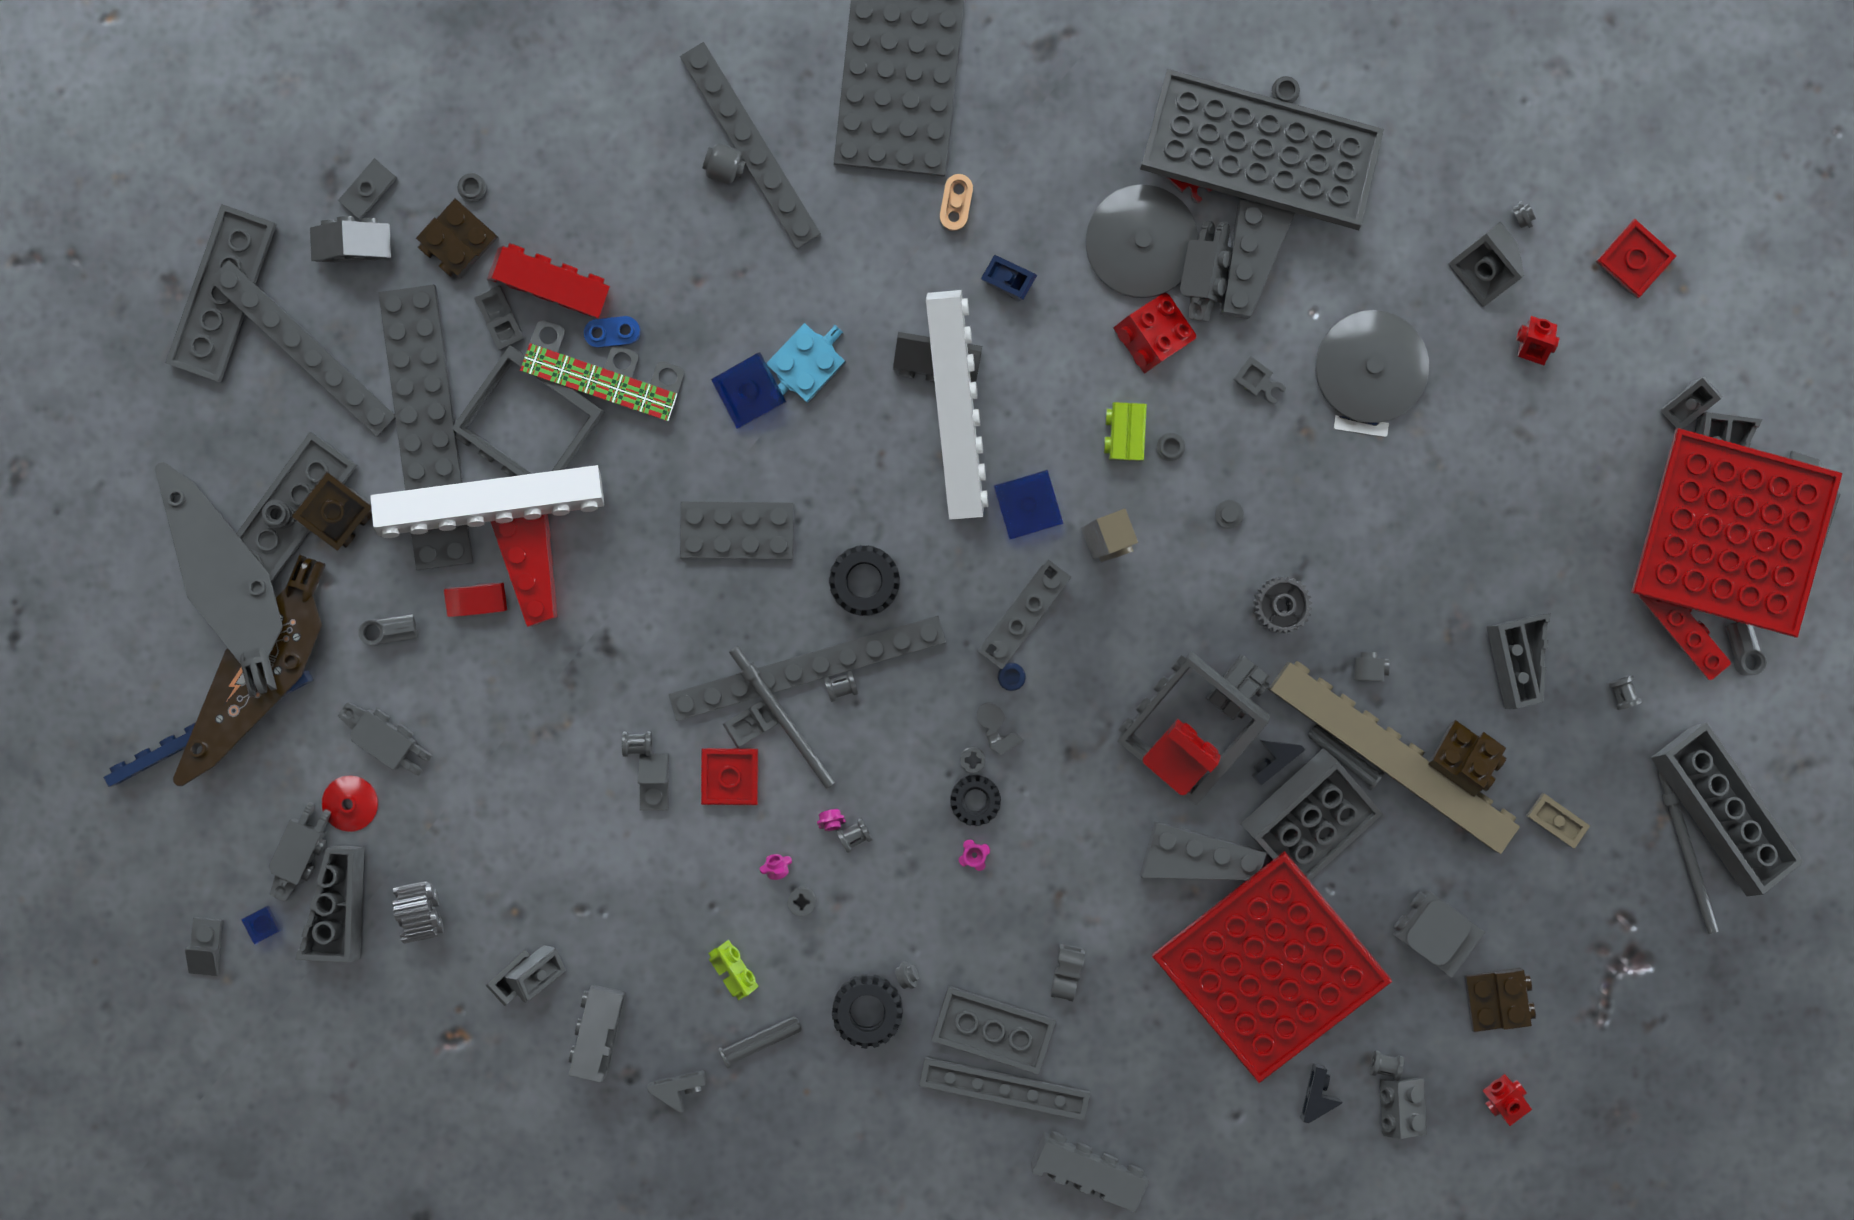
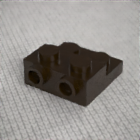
M456 198L437 218L434 217L416 237L421 243L418 248L426 256L431 258L435 255L441 261L439 267L446 274L452 277L455 273L460 278L464 276L498 238L493 231Z
M326 472L292 514V517L338 551L341 546L347 548L356 536L353 531L359 524L364 526L372 516L370 511L372 507L369 501L352 488L347 487L329 472Z
M1455 720L1450 724L1428 765L1475 797L1482 790L1488 791L1495 782L1496 778L1492 774L1494 770L1498 771L1504 765L1507 759L1503 755L1506 747L1485 732L1478 736Z
M1513 968L1464 975L1473 1032L1532 1026L1531 1019H1536L1534 1003L1528 1001L1527 991H1532V982L1530 975L1525 974L1523 969Z

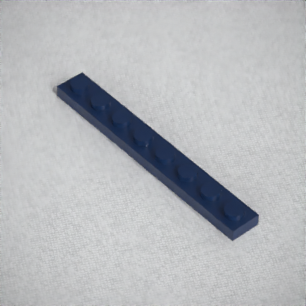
M303 671L301 678L284 696L314 681L310 672ZM195 723L184 728L186 734L178 738L175 735H171L159 742L161 747L153 751L147 748L135 754V761L129 764L122 761L109 768L111 773L103 777L108 787L116 786L184 750Z

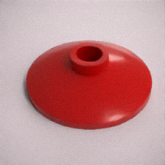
M351 775L343 776L332 781L325 789L322 797V811L326 809L331 812L328 822L333 827L347 832L358 831L365 828L374 819L378 810V797L373 786L365 779ZM345 799L352 801L353 806L351 809H346L343 806Z

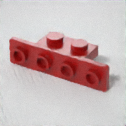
M1638 595L1708 680H1713L1731 665V661L1709 636V629L1700 620L1697 621L1692 616V609Z

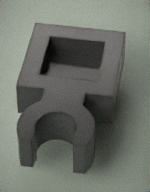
M1249 357L1233 379L1254 396H1257L1261 390L1264 392L1265 399L1272 404H1275L1277 400L1271 396V390L1273 388H1277L1281 392L1286 390L1282 383L1271 382L1269 378L1273 372L1253 357Z

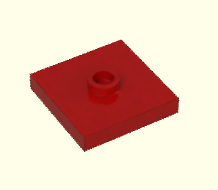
M1633 219L1595 262L1638 299L1677 255L1641 223Z
M702 748L701 805H758V749Z

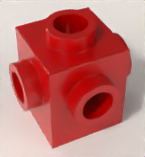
M1530 316L1526 326L1521 325L1517 333L1516 341L1520 342L1518 357L1544 366L1549 355L1555 353L1559 344L1560 337L1556 336L1557 324L1551 323L1546 319Z
M1505 1074L1482 1090L1489 1100L1485 1103L1495 1117L1500 1115L1509 1126L1532 1110L1523 1097L1527 1094L1525 1089L1517 1080L1512 1083Z

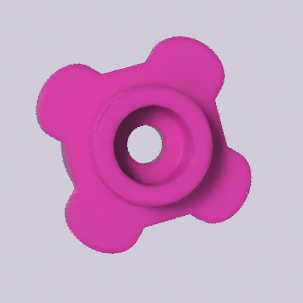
M839 809L827 810L818 815L819 821H817L819 829H824L825 831L838 830L842 824L846 823L844 815H841Z
M968 839L963 844L965 849L963 855L959 857V863L962 866L969 865L975 867L977 871H982L986 867L985 859L986 855L990 853V848L987 844L979 845L974 843L973 840ZM972 853H977V857L973 858Z
M779 854L769 855L766 857V863L760 867V872L767 874V877L772 880L782 879L789 873L788 865L792 863V859L790 856L782 857Z

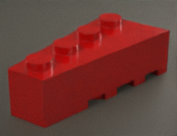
M509 243L508 247L502 246L497 249L487 280L495 283L500 281L511 289L525 293L529 292L539 299L552 303L556 302L559 303V306L593 318H599L610 286L603 284L604 278L589 273L588 277L577 274L578 269L564 263H562L561 267L550 264L551 258L537 253L535 257L524 254V248Z
M543 514L540 518L531 520L524 517L513 518V521L508 523L490 521L527 627L558 618L548 514Z

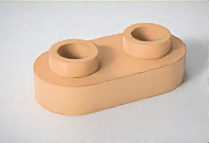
M963 174L951 176L945 184L940 210V222L949 231L962 229L968 220L973 184ZM956 185H961L964 187V192L956 194L953 188ZM952 212L957 213L959 220L951 222L948 218L949 214Z

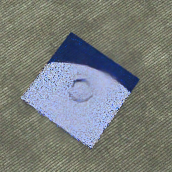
M761 352L711 379L737 429L786 403Z
M1048 470L994 485L1009 540L1064 524Z

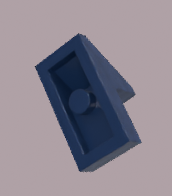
M994 255L981 280L1006 292L1015 300L1021 301L1024 300L1037 275Z

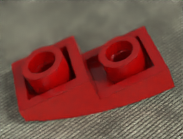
M504 582L444 589L447 617L486 614L507 610Z

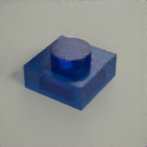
M269 905L241 919L254 944L281 931Z

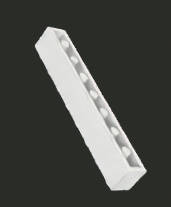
M962 290L927 293L926 306L949 520L983 517L984 508L988 507L989 504L987 490L982 491L981 481L986 480L985 464H979L978 455L983 453L982 436H976V426H980L979 409H974L973 399H977L978 396L976 382H971L970 371H975L974 355L968 354L967 344L972 343L971 327H965L964 316L969 315L968 298H962Z
M598 465L370 495L373 528L377 535L383 538H395L400 533L407 532L417 535L424 534L430 529L437 528L442 531H449L460 525L479 527L484 525V522L490 521L508 523L513 521V518L520 517L531 520L540 518L543 514L551 513L556 516L569 514L573 510L592 512L597 510L598 507L604 506L601 474Z

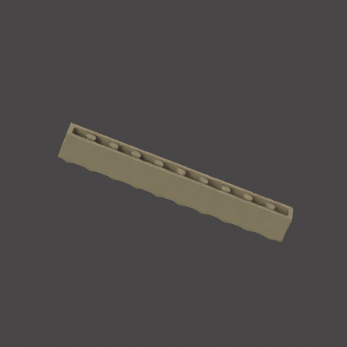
M1126 508L1098 518L1081 528L1092 558L1099 557L1101 562L1133 552L1132 545L1138 543Z
M1296 661L1295 664L1287 662L1268 688L1269 691L1490 849L1499 854L1503 852L1520 828L1519 825L1514 823L1516 819L1514 815L1503 808L1500 812L1493 808L1491 805L1494 801L1481 792L1473 797L1428 765L1429 761L1422 757L1425 753L1413 743H1410L1409 746L1405 745L1400 741L1402 735L1389 726L1384 730L1376 724L1379 721L1377 717L1367 710L1363 714L1354 708L1356 703L1346 695L1342 694L1340 697L1331 692L1333 688L1331 684L1320 677L1317 681L1308 675L1310 670L1300 662Z

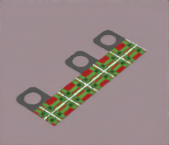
M541 320L536 324L520 371L669 421L684 376V370L681 367L664 361L657 363L651 382L648 384L632 378L638 361V354L635 351L621 346H613L610 349L605 367L601 368L558 353L565 333L562 326L545 320ZM545 327L553 328L557 332L556 341L552 344L543 343L539 338L541 329ZM623 352L630 356L631 364L627 369L615 367L613 358L617 353ZM665 368L674 370L677 374L676 382L672 385L663 384L659 379L661 370Z

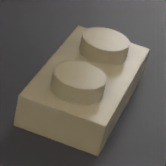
M1544 793L1540 795L1526 815L1573 849H1575L1590 827L1589 824Z

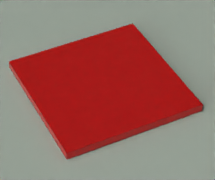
M1676 428L1631 593L1798 638L1843 473Z
M1285 851L1152 954L1155 961L1258 1083L1262 1082L1392 983L1389 975Z

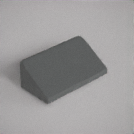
M542 946L504 977L521 1000L527 1003L562 975L566 969L555 947Z

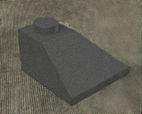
M1501 222L1448 263L1483 307L1524 277L1519 244Z

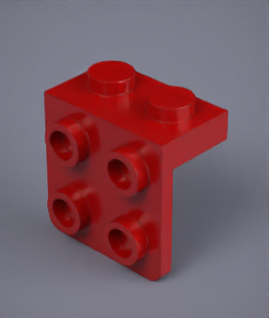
M1163 293L1113 327L1120 341L1124 343L1134 358L1135 363L1144 374L1196 339V333L1168 293Z
M1177 719L1144 755L1143 763L1178 794L1186 795L1207 771L1211 773L1219 763L1221 755L1218 754V750L1211 743L1204 742L1197 736V732L1189 724L1182 723Z

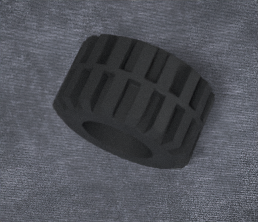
M860 545L847 549L837 557L830 570L829 584L831 594L837 604L849 613L860 616L875 615L889 607L897 596L900 586L898 568L885 551L874 546ZM869 564L879 571L881 586L873 596L859 597L850 590L848 576L857 565Z
M862 974L860 977L850 978V981L845 982L836 993L832 1006V1020H834V1027L836 1031H839L840 1037L844 1041L847 1039L851 1045H860L864 1049H867L868 1046H873V1048L879 1047L881 1043L886 1044L898 1032L902 1022L903 1008L898 990L890 984V981L887 979L883 980L878 975L868 976V974ZM860 996H874L882 1002L884 1016L877 1025L865 1027L853 1020L851 1006Z

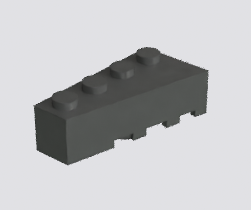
M1241 200L1238 203L1231 243L1232 258L1231 264L1228 267L1227 288L1223 295L1220 315L1249 319L1252 316L1295 215L1294 212L1252 201Z

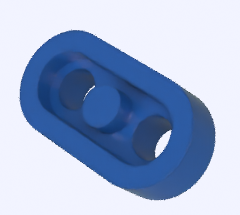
M629 316L594 319L588 322L584 328L586 342L595 348L631 345L639 339L641 333L638 322ZM622 326H630L631 331L628 335L621 334ZM594 329H602L603 334L600 338L593 337Z

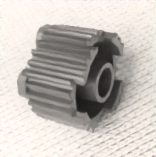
M1277 577L1267 580L1266 584L1261 585L1262 588L1257 589L1259 593L1254 595L1256 599L1253 600V612L1257 616L1256 619L1261 620L1260 625H1265V629H1270L1271 632L1287 633L1298 630V626H1304L1303 622H1308L1307 616H1311L1309 611L1312 610L1309 607L1312 604L1309 601L1311 596L1307 595L1309 591L1305 590L1306 586L1301 585V581H1296L1295 578ZM1286 598L1288 600L1286 605L1289 608L1287 611L1281 610L1279 612L1276 602Z
M425 881L393 888V894L398 898V900H393L392 903L394 917L398 921L399 926L404 929V933L400 934L403 944L437 937L439 933H444L442 918L437 915L435 906H439V897L437 890H433L432 883Z

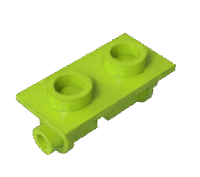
M729 939L719 947L708 952L711 957L708 960L720 976L726 971L729 973L730 976L722 981L732 997L736 996L737 1000H740L759 987L754 974L747 969L740 958L738 949L731 944Z

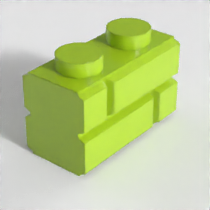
M1113 402L1111 409L1106 408L1105 425H1110V437H1105L1104 453L1109 454V460L1144 461L1147 404Z

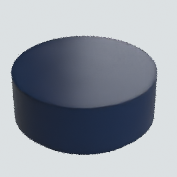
M1007 663L1003 669L1000 668L997 678L1002 688L1008 691H1015L1024 685L1026 674L1020 665Z

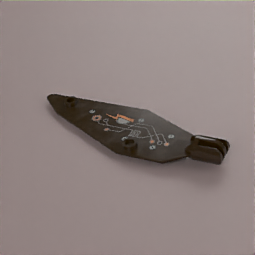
M299 555L286 588L276 597L283 625L269 655L276 690L271 691L267 685L266 693L260 694L256 688V696L249 697L241 664L228 648L225 650L174 774L173 782L175 785L184 786L213 768L301 678L322 627L313 595L326 566L325 563ZM202 745V751L197 754V748Z

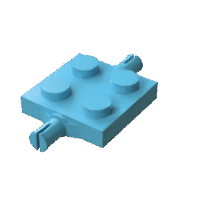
M804 323L766 363L781 381L770 395L778 402L790 390L797 393L808 403L846 363L835 352L832 345L843 332L834 325L823 337L815 333Z

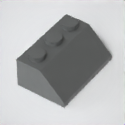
M898 332L893 370L898 371V376L914 378L915 374L926 375V381L934 382L930 337ZM967 344L968 354L974 355L975 371H970L971 382H976L983 346Z

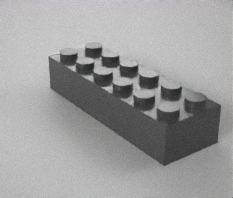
M1707 722L1691 726L1651 757L1747 897L1765 894L1804 862Z

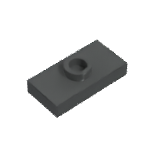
M374 158L338 201L361 220L397 177Z

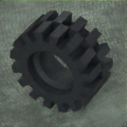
M969 775L960 779L953 787L950 803L952 811L958 820L969 826H981L989 823L997 816L1000 810L1001 796L997 786L989 778L980 775ZM977 789L986 795V805L980 811H971L965 805V796L971 790Z

